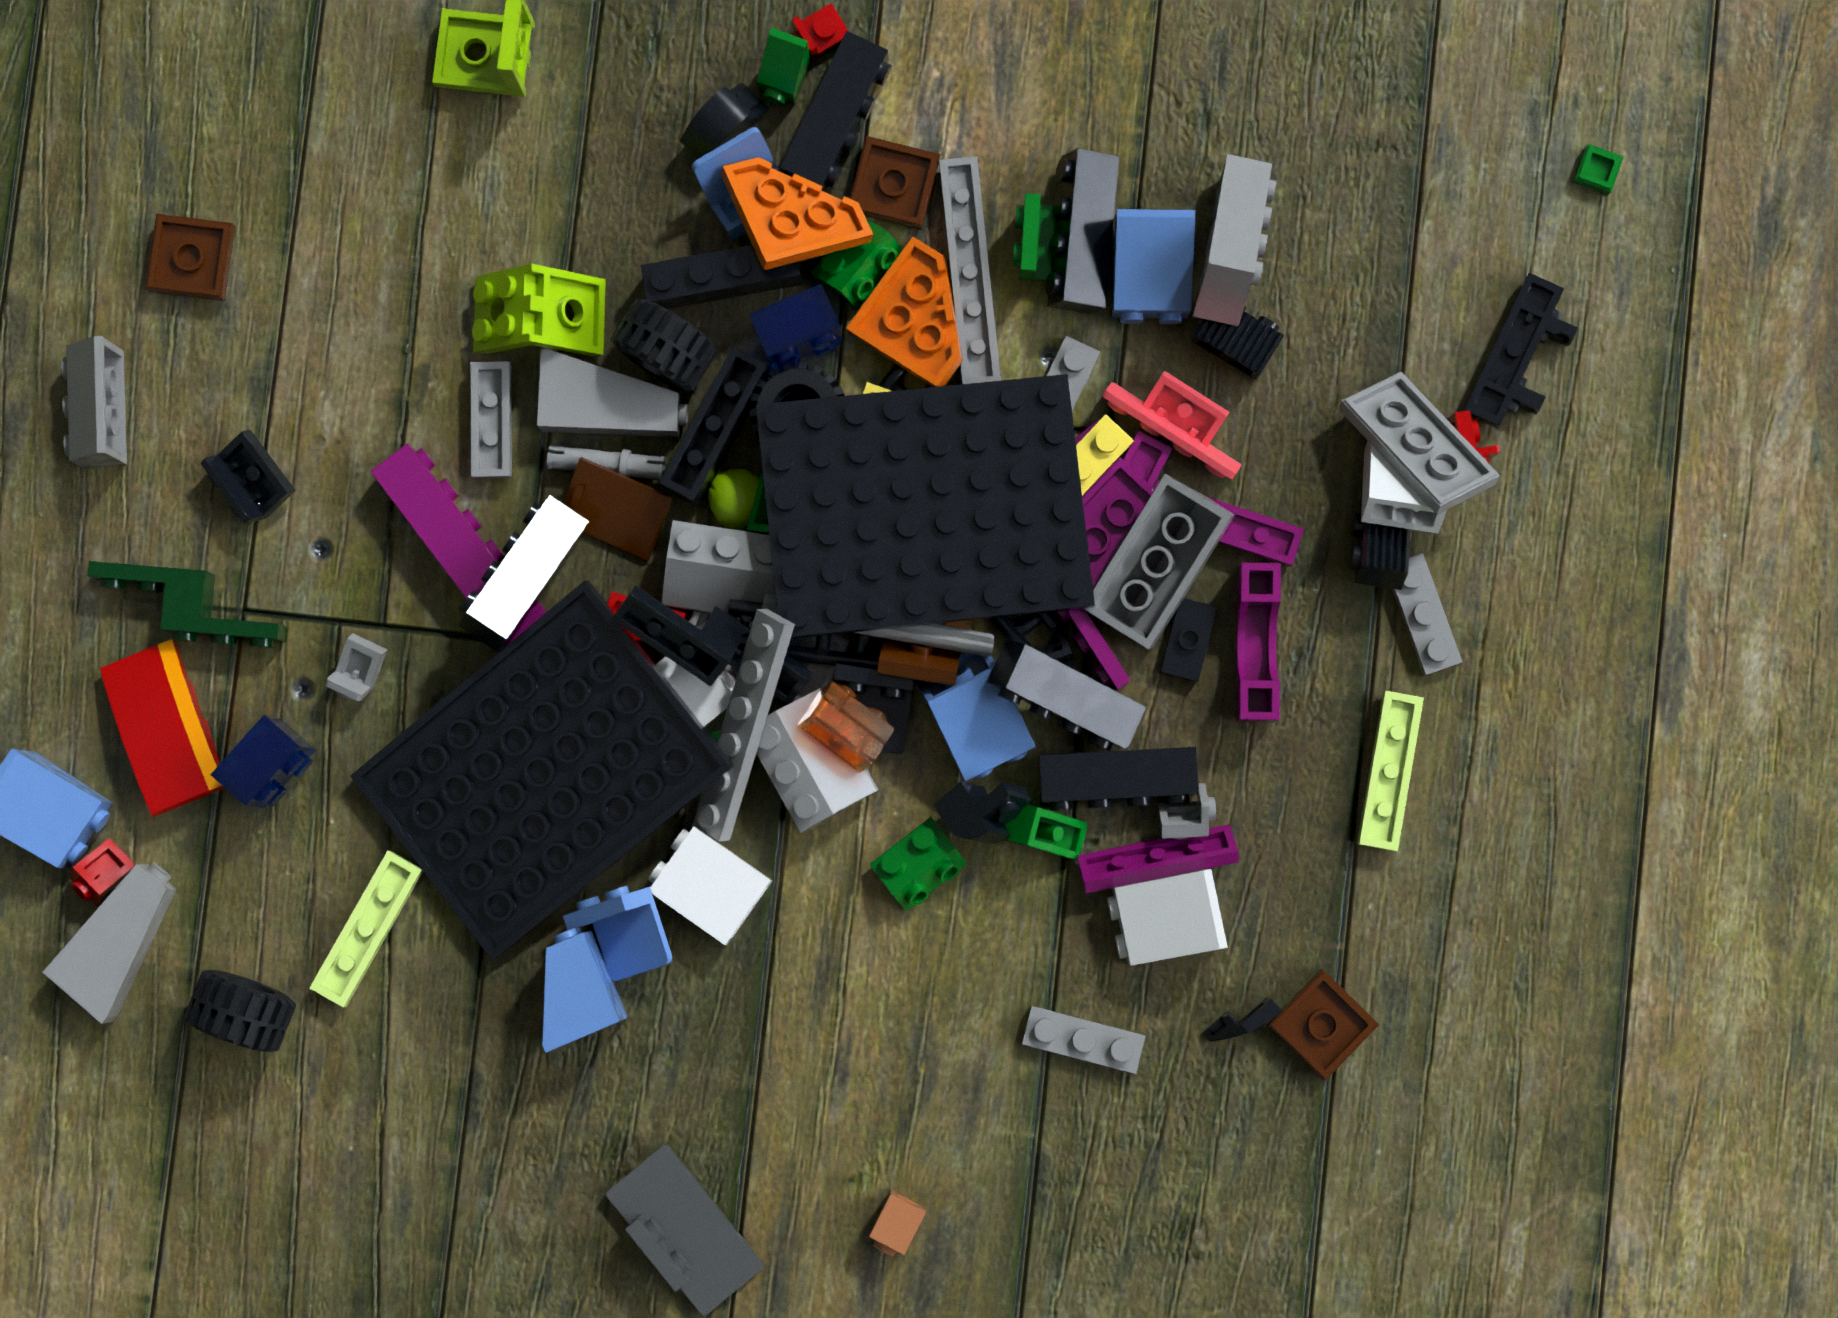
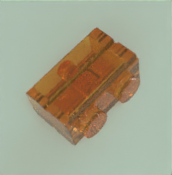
M832 681L817 694L809 709L798 723V727L860 773L875 762L895 728L887 723V718L881 711L875 708H867L855 699L856 694L852 689Z

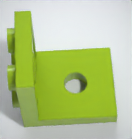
M506 0L504 15L442 8L433 85L439 88L526 97L525 77L526 69L530 67L531 51L529 46L531 30H534L535 22L526 1ZM474 43H481L487 49L485 56L478 61H472L466 57L468 47Z
M532 263L476 276L473 291L475 300L474 324L472 327V336L474 338L473 352L486 355L534 345L592 357L603 355L606 279ZM566 303H569L573 308L574 317L572 321L565 314Z

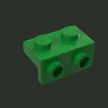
M1025 193L1024 205H1016L1015 228L1022 229L1021 243H1014L1012 266H1020L1019 280L1046 281L1048 274L1051 272L1052 257L1049 255V243L1054 235L1056 219L1052 215V204H1040L1041 194Z
M868 219L867 222L873 232L871 243L825 254L811 271V275L818 282L841 295L855 309H859L903 250L887 230Z
M930 817L869 865L902 908L908 911L913 906L923 903L929 894L944 882L954 879L967 863L933 818Z

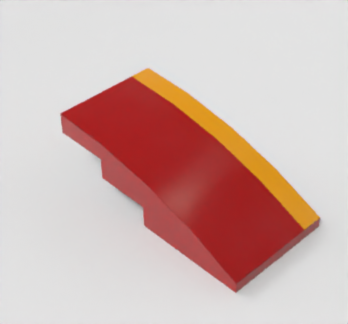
M170 639L100 668L124 747L145 802L153 817L227 788L209 724L202 716L193 683L187 678L179 647L174 640Z

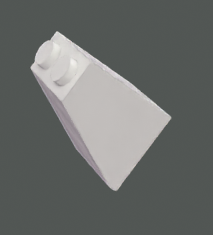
M1211 869L1112 888L1113 896L1107 897L1111 920L1118 919L1121 935L1115 936L1119 959L1126 958L1127 964L1130 966L1228 948Z

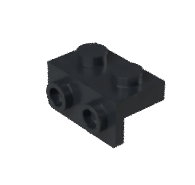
M251 430L241 431L218 455L206 457L201 461L202 467L208 473L210 482L219 488L230 503L233 513L241 518L244 523L268 518L296 491Z

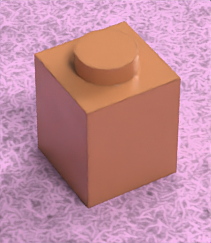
M891 1190L869 1233V1237L875 1240L873 1246L890 1256H894L896 1251L905 1255L926 1214V1207Z

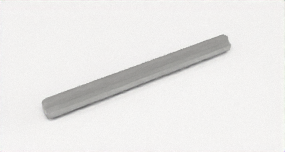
M766 594L762 609H769L777 614L776 595ZM940 624L854 632L986 657L991 656L994 645V635Z

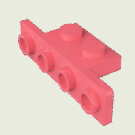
M1163 372L1145 402L1113 382L1103 393L1102 397L1108 400L1107 404L1112 410L1121 415L1130 414L1141 421L1140 426L1145 431L1154 436L1163 435L1173 442L1172 446L1179 453L1187 457L1194 455L1205 462L1206 469L1220 478L1226 476L1233 479L1240 469L1241 464L1210 444L1230 412L1168 372Z

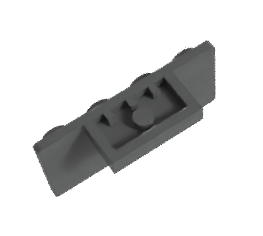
M668 1144L661 1146L606 1192L607 1198L629 1224L625 1229L672 1289L675 1292L681 1289L702 1316L709 1314L764 1267L761 1259Z

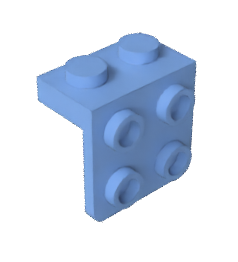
M756 127L748 129L696 160L691 167L714 214L732 241L746 233V230L721 177L722 167L759 157L772 163V168L779 171L762 133Z
M628 886L606 892L607 901L600 902L599 896L577 902L578 911L563 916L567 930L593 924L608 973L613 981L670 964L672 961V953L650 887L630 893Z

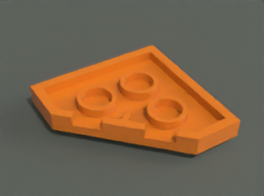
M759 157L722 167L721 177L763 270L871 243L873 232L859 202L846 196L842 200L822 191L823 186L795 173L790 177L773 169L772 163Z
M912 236L848 324L846 330L851 336L932 387L945 386L963 359L946 260L941 253Z

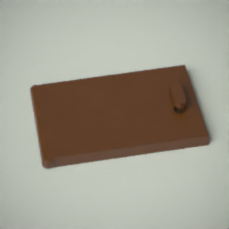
M581 457L563 504L589 521L583 530L584 533L648 561L673 496Z

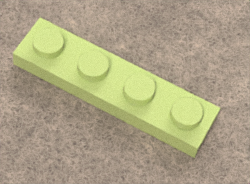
M1383 691L1357 845L1398 851L1424 697Z
M387 850L312 982L311 990L342 1007H347L423 873L421 867Z

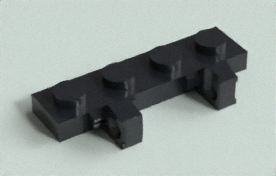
M1528 273L1463 411L1470 410L1471 417L1497 429L1501 425L1507 411L1516 414L1518 408L1535 415L1540 411L1546 396L1524 387L1527 379L1523 376L1539 342L1544 344L1548 337L1550 340L1569 346L1574 339L1578 327L1560 320L1563 313L1555 309L1563 293V287Z

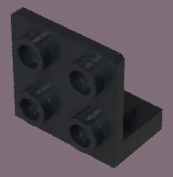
M836 664L832 708L854 747L902 754L905 748L914 679L882 675L877 673V669Z

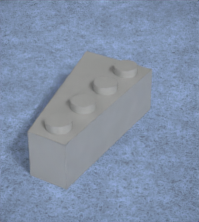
M1227 154L1219 181L1211 221L1212 225L1205 252L1206 257L1198 287L1200 291L1195 303L1193 317L1239 326L1251 285H1259L1263 269V262H1258L1257 257L1263 258L1268 235L1261 234V231H1267L1272 208L1266 207V203H1272L1276 187V181L1270 180L1271 163Z

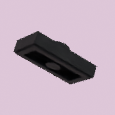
M1183 598L1175 612L1160 673L1196 683L1199 681L1218 607Z

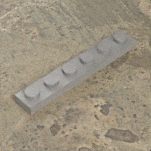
M973 156L939 160L954 312L963 359L960 364L962 384L1001 381L978 158Z
M769 609L756 610L717 741V745L735 767L702 793L693 822L694 826L719 842L729 841L795 626L792 622Z

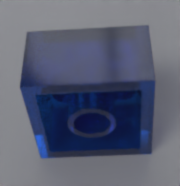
M822 284L749 314L754 333L771 370L775 368V370L780 369L782 372L784 371L783 365L791 363L792 368H797L801 359L815 354L817 358L828 355L837 349L836 344L842 342L840 325Z
M263 715L210 775L245 806L265 808L269 805L272 807L285 795L287 789L284 786L293 775L298 778L310 767L313 762L310 756L316 749L282 719Z

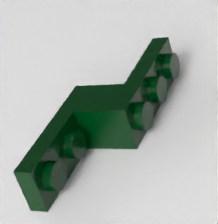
M89 561L87 577L100 581L99 587L124 589V583L139 584L138 590L162 593L163 586H165L160 630L172 633V640L196 642V636L201 635L211 636V643L235 645V638L250 639L249 646L260 648H273L274 642H286L287 627L278 623L211 618L215 575L208 571Z

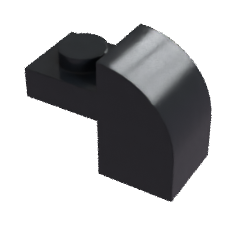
M743 83L730 90L725 86L712 96L697 112L682 135L680 142L699 159L763 119L769 107Z
M960 781L939 799L934 806L947 829L955 836L977 842L995 844L1010 837L1004 823L1015 819L1020 814L1021 809L1031 801V798L1024 787L1001 782L988 794L984 786Z

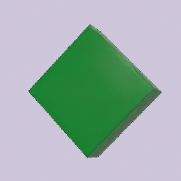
M1587 144L1584 147L1573 183L1609 195L1614 187L1624 156Z

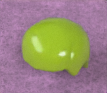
M729 468L715 476L711 482V487L708 488V500L714 518L719 524L733 530H747L760 480L759 476L746 468Z

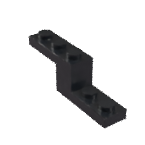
M636 585L612 617L613 621L710 687L728 664L739 671L750 634L748 627L717 606L714 607L701 626L697 628ZM786 654L774 696L786 704H790L807 684L813 672Z

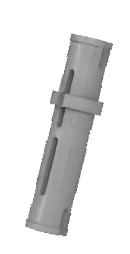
M551 444L548 448L551 453H547V468L551 470L575 471L581 457L629 478H645L660 481L664 475L662 473H665L666 470L665 456L632 454V451L623 449L622 452H609Z

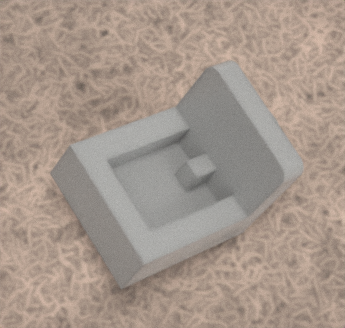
M352 633L346 639L336 670L327 678L325 686L334 690L338 696L344 699L361 701L374 689L388 649Z
M1199 783L1197 801L1178 804L1158 803V820L1162 839L1209 836V821L1216 820V803L1214 797H1208L1205 783Z

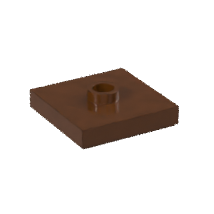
M866 136L850 199L859 202L865 217L922 230L939 165L940 154Z
M156 214L145 289L155 293L225 301L236 226L228 222Z
M884 638L877 673L953 686L956 684L960 652Z
M1320 969L1281 1009L1282 1011L1267 1024L1323 1081H1326L1379 1026L1323 969Z

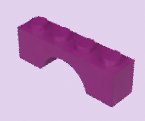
M1241 562L1236 568L1235 722L1274 723L1280 720V680L1277 671L1276 633L1278 611L1281 602V563Z

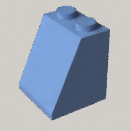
M1117 209L1113 222L1111 243V318H1120V322L1124 324L1143 323V318H1159L1160 324L1169 325L1182 323V319H1188L1192 305L1195 210Z
M970 653L960 655L956 684L953 686L914 680L965 781L971 778H983L990 774L994 767L1006 761H1017L1023 758L1028 753V750L1036 747L1017 705L999 697L1000 689L987 683L996 663L991 656L986 657Z
M11 748L0 765V835L57 868H70L71 865H76L81 861L88 850L86 843L93 832L98 833L108 822L110 813L107 811L113 802L39 753Z
M580 927L567 930L554 936L553 939L556 944L546 948L542 1041L545 1053L628 1018L613 980L610 978L593 931L582 932Z

